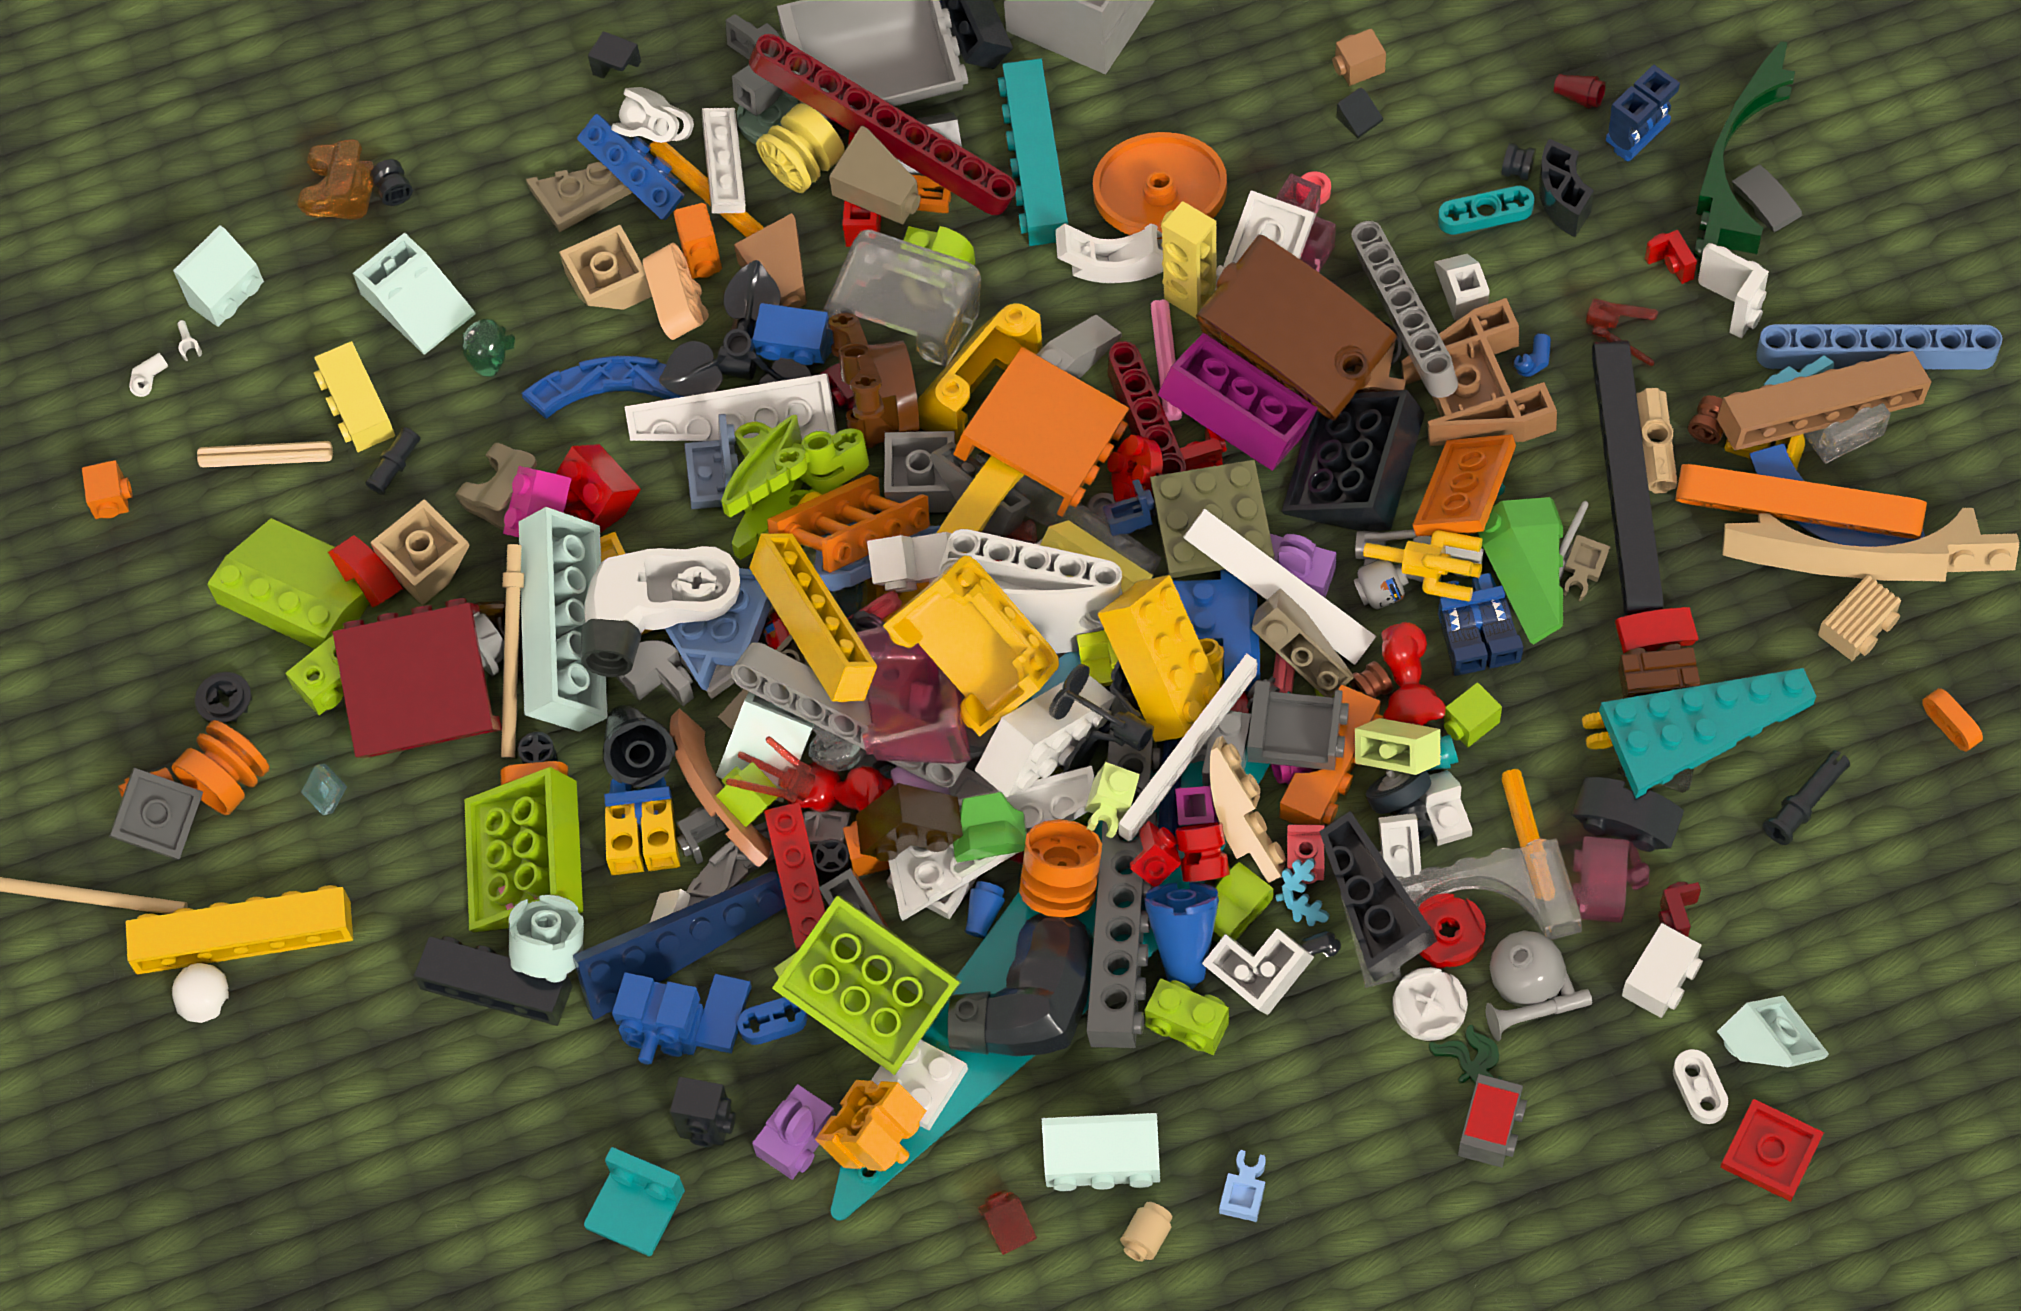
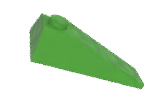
M1550 497L1499 502L1493 506L1484 531L1478 532V534L1482 538V546L1529 641L1534 645L1563 627V588L1559 586V568L1563 567V556L1559 554V538H1563V525L1554 500Z

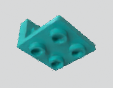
M611 1147L605 1158L610 1174L589 1212L584 1226L591 1232L644 1255L651 1256L685 1189L679 1175Z

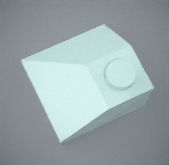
M1783 995L1746 1003L1717 1031L1723 1038L1726 1049L1740 1061L1792 1067L1822 1060L1829 1055Z

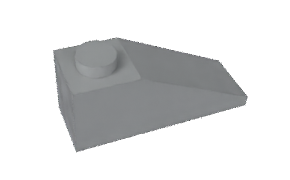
M1094 315L1049 341L1036 355L1080 379L1122 337V333L1098 315Z

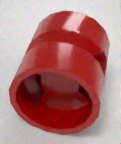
M1222 822L1194 824L1175 829L1178 850L1185 855L1180 860L1184 882L1205 881L1230 875L1227 853L1221 851V847L1225 844Z

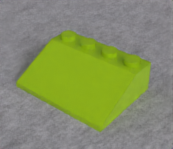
M272 518L231 551L207 583L217 604L314 649L333 635L332 631L344 629L343 623L359 620L369 605V601L355 578L346 582L331 559L328 551L333 549V546Z
M548 767L465 799L469 931L482 932L509 928V916L513 908L507 910L505 905L512 903L515 907L528 899V903L539 901V896L555 895L566 898L578 907L579 914L583 912L576 780L552 767ZM505 885L504 891L500 894L498 888Z
M836 896L772 989L886 1070L896 1075L962 981L845 898Z

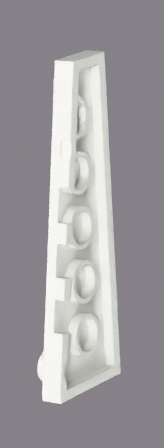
M828 374L625 406L630 441L719 440L718 414H726L727 424L734 425V434L738 427L749 422H761L773 429L791 415H797L802 440L806 435L815 431H826L831 435L837 433ZM749 433L743 438H753L758 433Z

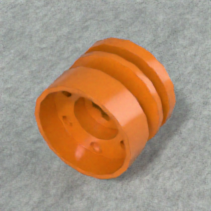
M212 720L206 727L207 734H199L197 737V743L204 754L195 749L187 748L173 763L172 771L183 785L203 791L202 802L223 815H230L245 798V794L237 782L248 787H255L258 783L256 776L263 777L269 771L270 766L246 737L226 724Z
M1049 820L1033 826L1027 833L1019 893L1023 902L1034 911L1046 916L1071 917L1087 911L1095 902L1102 842L1094 831L1086 829L1087 826L1069 820Z

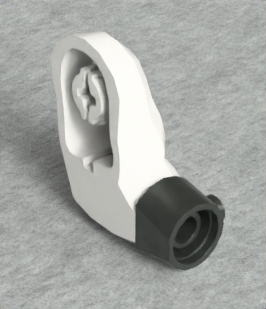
M706 546L690 549H646L605 559L600 563L591 579L585 600V623L581 630V662L583 666L590 672L600 676L618 677L626 675L632 670L642 636L641 633L645 629L659 630L678 623L709 621L723 616L736 603L740 592L739 567L730 554L717 547Z

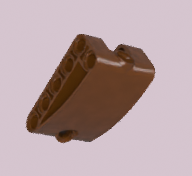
M1258 234L1237 263L1232 262L1227 265L1218 278L1217 289L1196 315L1199 327L1203 333L1317 407L1319 413L1331 420H1336L1357 390L1363 389L1368 385L1372 370L1397 340L1396 334L1355 299L1295 255L1261 234ZM1359 365L1362 367L1358 374L1350 375L1346 373L1350 366Z

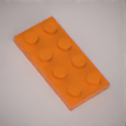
M1513 434L1446 441L1413 523L1416 537L1432 536L1437 530L1466 534L1484 531L1516 447Z

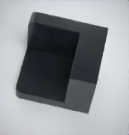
M604 31L588 54L592 75L602 79L605 78L611 68L624 71L628 64L639 67L641 63L638 44Z

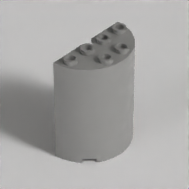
M800 0L777 6L782 35L785 41L893 106L963 89L964 84H968L964 64L960 65L958 56L960 51L956 36L951 35L950 28L952 24L947 8H941L939 0ZM849 105L853 109L858 110L856 107ZM820 113L828 122L833 121L830 118L823 115L822 113Z

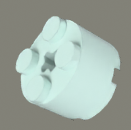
M555 895L539 896V901L528 903V899L518 903L512 909L509 916V957L513 970L533 977L546 978L550 982L564 980L567 973L576 968L573 955L583 951L584 920L583 916L578 913V907L572 901Z

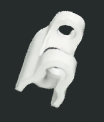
M643 87L625 88L624 95L627 97L619 111L621 123H613L612 131L629 137L643 136L660 143L685 140L691 135L694 123L690 114L670 105L663 96ZM677 117L682 119L684 123L683 130L680 134H677L679 129V121Z

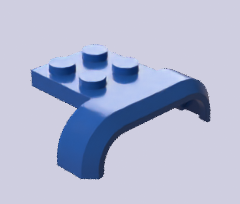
M1226 569L1220 570V580L1173 581L1198 639L1211 638L1216 640L1220 646H1223L1224 683L1246 653L1257 660L1256 676L1245 689V691H1249L1254 683L1260 679L1259 636L1252 630L1255 611L1258 608L1257 592Z

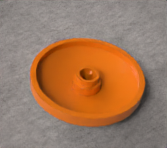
M1170 132L1147 133L1119 143L1100 160L1093 176L1094 201L1101 216L1121 232L1132 235L1145 230L1144 227L1152 223L1158 226L1157 230L1162 233L1161 222L1168 211H1174L1182 201L1213 219L1221 210L1226 199V169L1218 154L1198 139Z

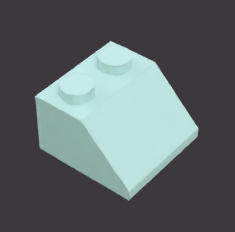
M220 225L173 270L189 307L217 327L226 319L232 317L237 308L249 296L254 295L264 282L257 264L226 229Z

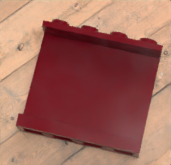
M466 598L453 599L445 602V608L433 610L432 605L420 606L411 609L412 615L399 617L397 612L377 616L378 622L365 624L364 620H354L343 623L344 629L332 631L355 757L370 758L502 730L500 717L492 715L477 637L473 613L480 612L479 605L467 603Z

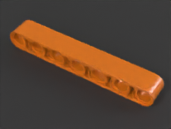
M1692 464L1681 465L1675 500L1695 506L1753 515L1769 513L1779 519L1909 539L1921 538L1927 502L1915 498Z

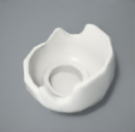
M204 963L191 964L185 967L174 980L172 987V998L177 1013L187 1021L199 1023L219 1016L222 1004L229 998L226 976L217 967Z

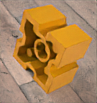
M856 1080L840 1102L842 1108L837 1116H831L815 1140L843 1168L861 1169L866 1167L868 1170L886 1171L896 1161L899 1164L904 1163L910 1154L900 1144V1141L908 1139L916 1133L920 1126L919 1122L927 1111L898 1082L881 1081L877 1086L873 1081Z

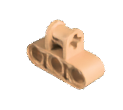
M671 243L643 258V266L658 319L666 335L674 340L701 326L708 319L709 313L707 308L702 305L700 298L702 294L701 286L691 278L687 261L680 248L675 243Z

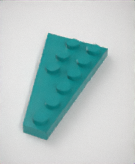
M1804 668L1602 702L1599 713L1634 796L1638 798L1646 794L1647 789L1660 783L1663 785L1669 782L1675 774L1687 768L1693 769L1735 747L1736 743L1747 736L1752 738L1761 733L1764 727L1776 721L1782 722L1814 704L1817 696Z

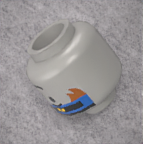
M1380 559L1360 567L1358 578L1354 579L1364 606L1370 604L1374 609H1381L1403 599L1405 594L1403 585L1409 583L1406 574L1402 573L1401 563L1394 566L1391 561Z

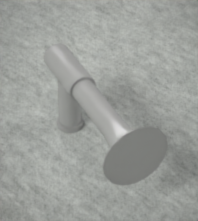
M1566 971L1565 982L1560 989L1561 996L1511 1010H1498L1492 1004L1487 1003V1023L1494 1039L1500 1041L1502 1032L1517 1023L1592 1005L1591 994L1588 989L1575 992Z

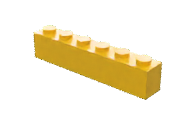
M761 533L749 566L751 572L830 699L838 702L864 701L877 669L876 663L794 535Z
M328 885L312 892L289 891L283 893L280 897L267 899L264 897H252L245 902L235 904L219 902L210 905L209 908L197 910L181 908L171 914L159 916L143 914L137 917V919L126 921L127 960L138 975L188 967L196 963L208 964L353 941L351 902L343 887Z

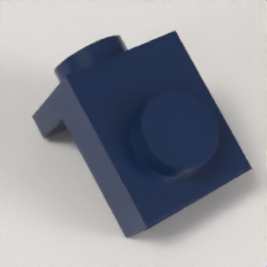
M1139 479L1132 481L1136 497L1102 507L1112 536L1129 534L1136 529L1153 525L1150 511L1155 509L1154 500L1150 489L1143 490Z

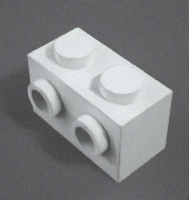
M1661 923L1626 980L1622 997L1660 1018L1663 1017L1668 1007L1675 1010L1685 992L1680 987L1686 977L1690 980L1694 979L1703 960L1698 958L1701 944Z

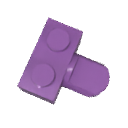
M1270 534L1274 561L1325 598L1336 569V552L1316 547V544L1300 535L1286 534L1284 537Z
M797 1084L787 1099L783 1100L767 1120L766 1126L752 1144L756 1156L793 1180L799 1171L803 1173L811 1165L815 1156L813 1152L819 1146L815 1138L831 1116H836L834 1108Z

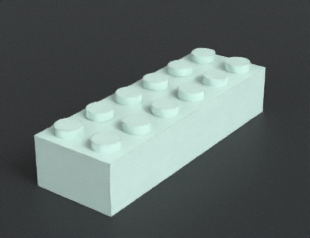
M545 507L519 521V545H522L521 573H524V588H521L524 714L580 732L607 718L606 676L590 672L581 662V630L585 623V600L591 579L601 563L600 526Z

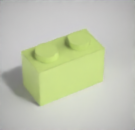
M1378 718L1355 728V763L1417 775L1440 765V729Z

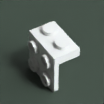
M1708 243L1703 249L1698 282L1700 285L1735 302L1729 333L1742 338L1749 327L1754 329L1760 321L1763 313L1761 310L1762 303L1767 293L1765 288L1769 271L1763 269L1756 262L1747 261L1732 254L1725 247Z

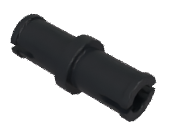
M402 427L401 432L390 448L382 452L380 463L365 482L371 490L380 495L385 494L386 489L398 471L403 472L405 469V461L421 440L419 435L409 428Z

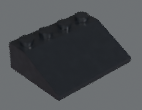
M1408 390L1355 393L1336 420H1331L1316 411L1305 432L1281 510L1284 515L1356 531L1391 530L1425 415Z

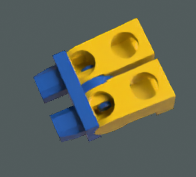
M664 777L654 784L645 786V789L632 791V785L623 782L621 784L612 779L609 793L604 794L606 805V861L611 875L644 872L640 833H642L643 856L648 871L680 868V856L676 841L674 801Z

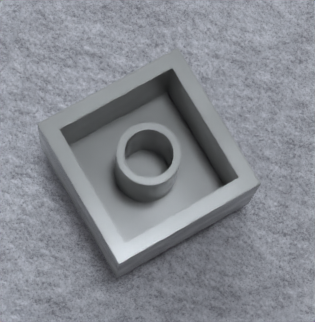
M954 431L885 433V498L902 503L923 494L928 496L929 513L951 512L956 504V500L931 461L930 456L933 451L950 442L955 444Z

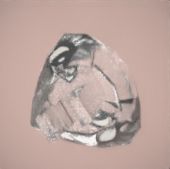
M815 724L813 725L812 729L817 735L809 746V757L819 766L831 771L842 772L851 770L860 760L863 748Z

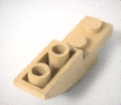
M1220 736L1216 738L1210 756V783L1219 822L1223 824L1225 838L1235 857L1238 859L1250 853L1269 883L1281 877L1286 857L1281 846L1277 842L1272 843L1267 835V826L1261 814L1257 811H1252L1256 809L1260 798V787L1256 779L1251 774L1247 775L1240 765L1241 757L1236 747L1231 743L1227 744L1224 737Z

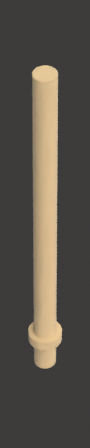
M0 877V892L161 914H171L177 909L188 908L187 902Z

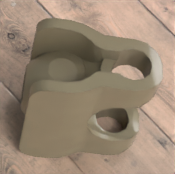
M494 443L485 456L488 457L490 465L496 470V475L490 481L483 484L463 483L455 493V496L466 511L485 519L504 531V517L509 509L513 492L512 482L517 475L518 466L535 469L537 460L528 452L515 450L500 443Z

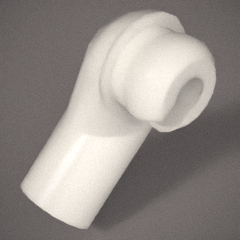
M160 353L132 369L129 387L135 396L144 397L148 395L152 389L154 375L168 367Z

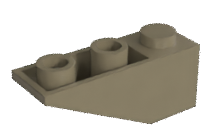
M1281 588L1256 609L1252 630L1324 697H1332L1340 685L1345 686L1354 678L1351 671L1307 612Z

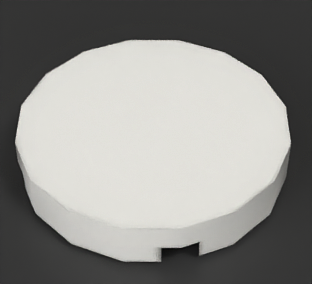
M1433 967L1416 969L1405 975L1396 988L1392 1002L1394 1018L1401 1029L1413 1038L1424 1041L1443 1040L1454 1034L1464 1023L1468 1006L1466 991L1456 977Z

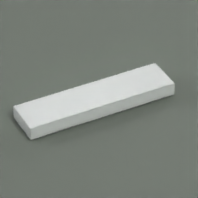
M702 108L711 212L745 213L746 204L735 108Z

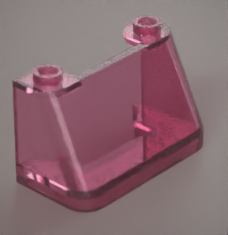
M883 626L857 632L858 637L877 665L867 692L871 724H868V732L862 734L867 754H874L876 760L942 764H960L971 761L967 727L961 718V692L919 643L911 648L899 646L892 641L888 631Z

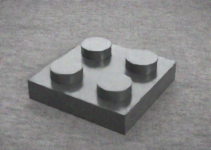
M133 768L108 837L179 860L203 791Z

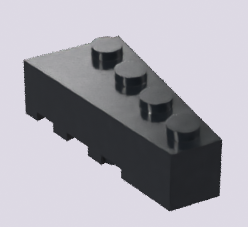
M1351 811L1319 831L1343 901L1349 913L1356 938L1362 950L1367 969L1375 982L1437 942L1431 927Z

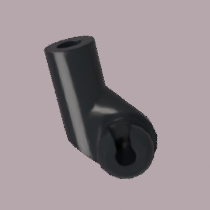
M1328 931L1306 937L1299 944L1312 956L1323 952L1326 956L1331 957L1335 956L1341 949L1340 940L1335 938L1334 933Z

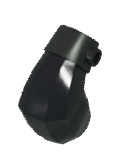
M1039 913L1029 918L1017 938L1015 959L1007 974L1006 988L993 994L990 991L951 996L948 1010L949 1047L959 1051L986 1055L996 1053L1009 1056L1042 1055L1067 1048L1071 1044L1090 992L1094 938L1090 930L1075 916L1061 918Z

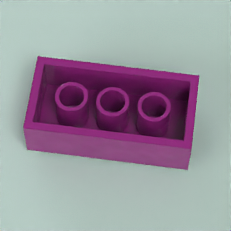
M1202 333L1170 367L1158 393V396L1169 402L1172 406L1180 409L1201 425L1207 427L1272 471L1304 436L1318 409L1205 333Z

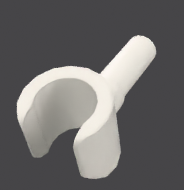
M183 320L179 321L178 328L182 337V341L179 344L180 354L185 361H188L186 351L190 348H195L200 357L202 350L199 344L190 336L186 322Z

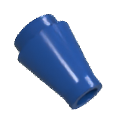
M977 881L975 888L970 889L965 933L978 938H986L990 926L1005 902V899L1002 898L1004 889L991 883Z

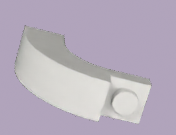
M1151 223L1144 227L1145 230L1124 238L1100 239L1085 234L1067 224H1063L1055 229L1057 258L1071 264L1073 276L1084 280L1100 283L1138 281L1163 272L1162 239H1157L1162 237V233L1157 230L1158 226Z

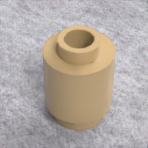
M1146 1202L1144 1207L1138 1208L1120 1239L1125 1247L1124 1252L1136 1261L1143 1262L1144 1259L1153 1260L1171 1229V1213L1153 1202Z

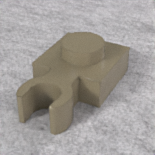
M1576 535L1564 570L1573 573V576L1566 581L1563 595H1567L1570 586L1576 585L1581 589L1578 601H1582L1588 591L1587 579L1595 582L1598 581L1610 546Z

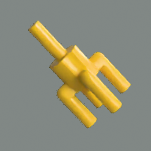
M1437 530L1432 534L1430 545L1408 541L1405 549L1366 543L1363 556L1402 563V573L1424 577L1422 589L1426 594L1470 602L1473 588L1439 582L1441 575H1447L1448 572L1480 578L1482 564L1451 558L1450 554H1446L1445 547L1449 546L1480 552L1482 538Z

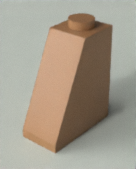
M792 213L734 244L737 261L741 268L754 260H759L774 279L780 290V306L801 308L807 304L796 220Z

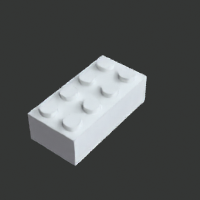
M1089 675L1079 695L1111 714L1112 712L1109 708L1116 696ZM1064 682L1003 716L975 768L978 774L1006 797L1011 796L1020 789L1026 791L1035 780L1040 777L1043 779L1047 778L1056 767L1060 765L1065 767L1067 760L1080 740L1084 737L1089 738L1093 731L1098 730L1108 721L1077 701H1074L1070 711L1064 718L1057 720L1051 717L1049 714L1050 704L1056 694L1062 689Z

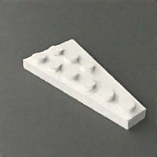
M1092 766L1049 776L1045 779H1037L1026 791L1020 789L1009 797L1005 796L1015 809L1024 813L1027 833L1033 826L1044 821L1058 819L1073 821L1088 812L1085 811L1093 779L1095 778ZM997 789V790H993V791H989V792H985V793H981V794H977V795H973V796H969V797L980 796V795H986V794H992V793H997V792H1000V791ZM964 798L958 799L959 811ZM953 843L941 852H931L927 848L914 845L909 846L895 859L888 861L901 920L909 918L1019 852L957 863Z

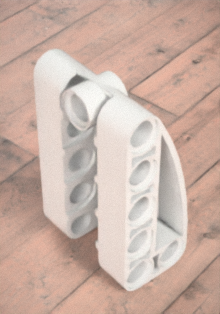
M969 529L956 530L949 536L939 567L940 576L963 556H970L975 559L1050 644L1056 654L1079 651L1076 635L1104 630L1097 613L1122 594V571L1112 561Z

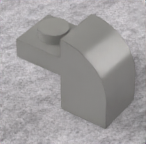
M662 641L640 642L632 670L626 675L617 677L639 701L660 684L682 706H685L694 698L690 685L693 683V680L682 667L678 650Z

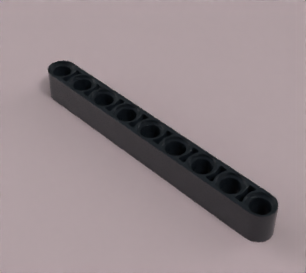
M1628 340L1593 342V372L1624 614L1628 616L1663 609V594L1630 344Z

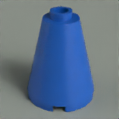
M1177 882L1156 886L1147 891L1145 908L1168 982H1171V980L1182 982L1190 989L1197 987V983L1202 982L1205 978L1206 967L1202 963L1208 957L1219 904L1218 891L1210 885L1198 882H1189L1190 889H1178Z

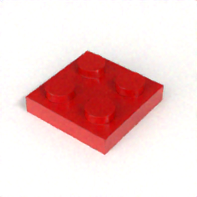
M1753 1099L1720 1168L1791 1202L1824 1132Z

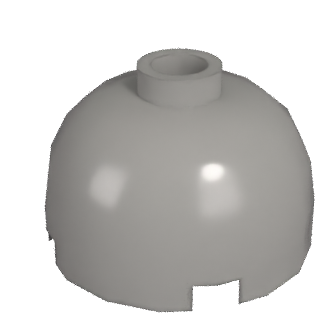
M1526 930L1512 933L1501 940L1492 952L1489 966L1493 985L1504 1000L1518 1007L1541 1003L1556 997L1564 985L1567 971L1562 953L1554 942L1539 932Z

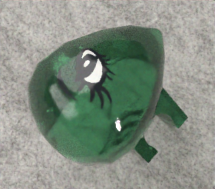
M482 319L470 325L463 333L461 341L464 357L472 368L483 377H493L497 374L504 364L505 350L514 349L515 336L513 334L505 336L506 329L490 319Z

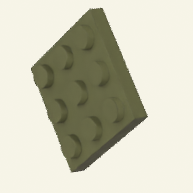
M1255 460L1150 477L1168 575L1171 578L1225 569L1183 538L1203 509H1206L1274 560V551Z

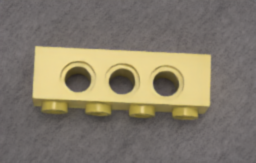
M1182 201L1174 211H1168L1161 222V247L1163 248L1162 284H1164V300L1196 318L1197 313L1216 288V220Z

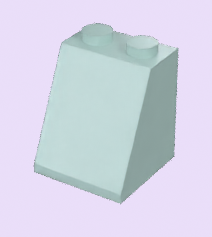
M748 692L716 776L723 779L736 766L743 770L750 763L754 762L782 792L776 800L783 802L814 724Z

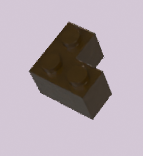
M897 783L856 814L860 854L876 857L880 861L895 859L911 845L927 848L931 852H941L963 836L957 796Z

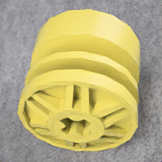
M799 103L782 117L780 121L781 126H772L768 134H763L757 140L756 146L761 159L780 182L797 193H804L810 187L811 182H816L820 178V170L828 171L840 160L845 149L832 125L815 109L804 103Z

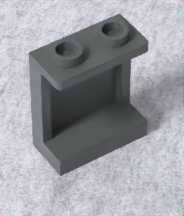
M1256 681L1247 745L1248 762L1335 770L1336 757L1343 758L1345 748V736H1339L1340 724L1347 725L1349 703H1342L1343 691L1335 690L1334 698L1270 692V682Z

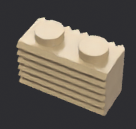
M1867 575L1823 620L1818 636L1851 661L1860 653L1865 656L1877 643L1878 638L1876 636L1882 629L1886 632L1890 631L1899 620L1900 614L1897 612L1901 600L1899 597H1895L1894 593L1889 592L1887 588H1884L1882 584H1878L1876 580Z

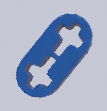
M783 997L744 1010L739 1015L737 1026L741 1038L746 1043L758 1045L801 1031L806 1026L808 1018L805 1011ZM792 1008L793 1012L797 1013L793 1022H788V1019L784 1017L786 1015L785 1010ZM757 1019V1022L761 1024L759 1025L760 1031L757 1033H753L751 1028H749V1021Z

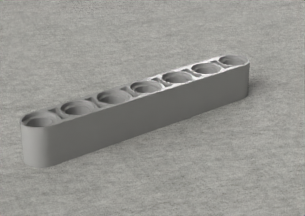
M1364 221L1353 228L1351 233L1359 262L1426 389L1432 396L1437 398L1453 394L1458 388V380L1451 356L1386 235L1377 222Z
M749 644L731 670L734 682L741 688L937 786L946 788L953 786L970 759L968 749L961 742L867 695L864 701H832L811 667L765 644Z

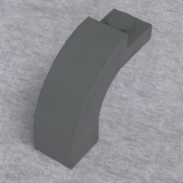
M736 14L725 20L727 45L747 59H750L760 36L764 34L779 36L777 31L768 23L757 29L753 24L746 22ZM749 65L732 76L734 101L755 116H758L772 106L783 92L782 89L754 73Z

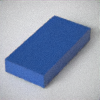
M718 974L714 975L696 1034V1046L732 1054L738 1034L737 1021L739 1015L745 1010L752 987L750 981Z

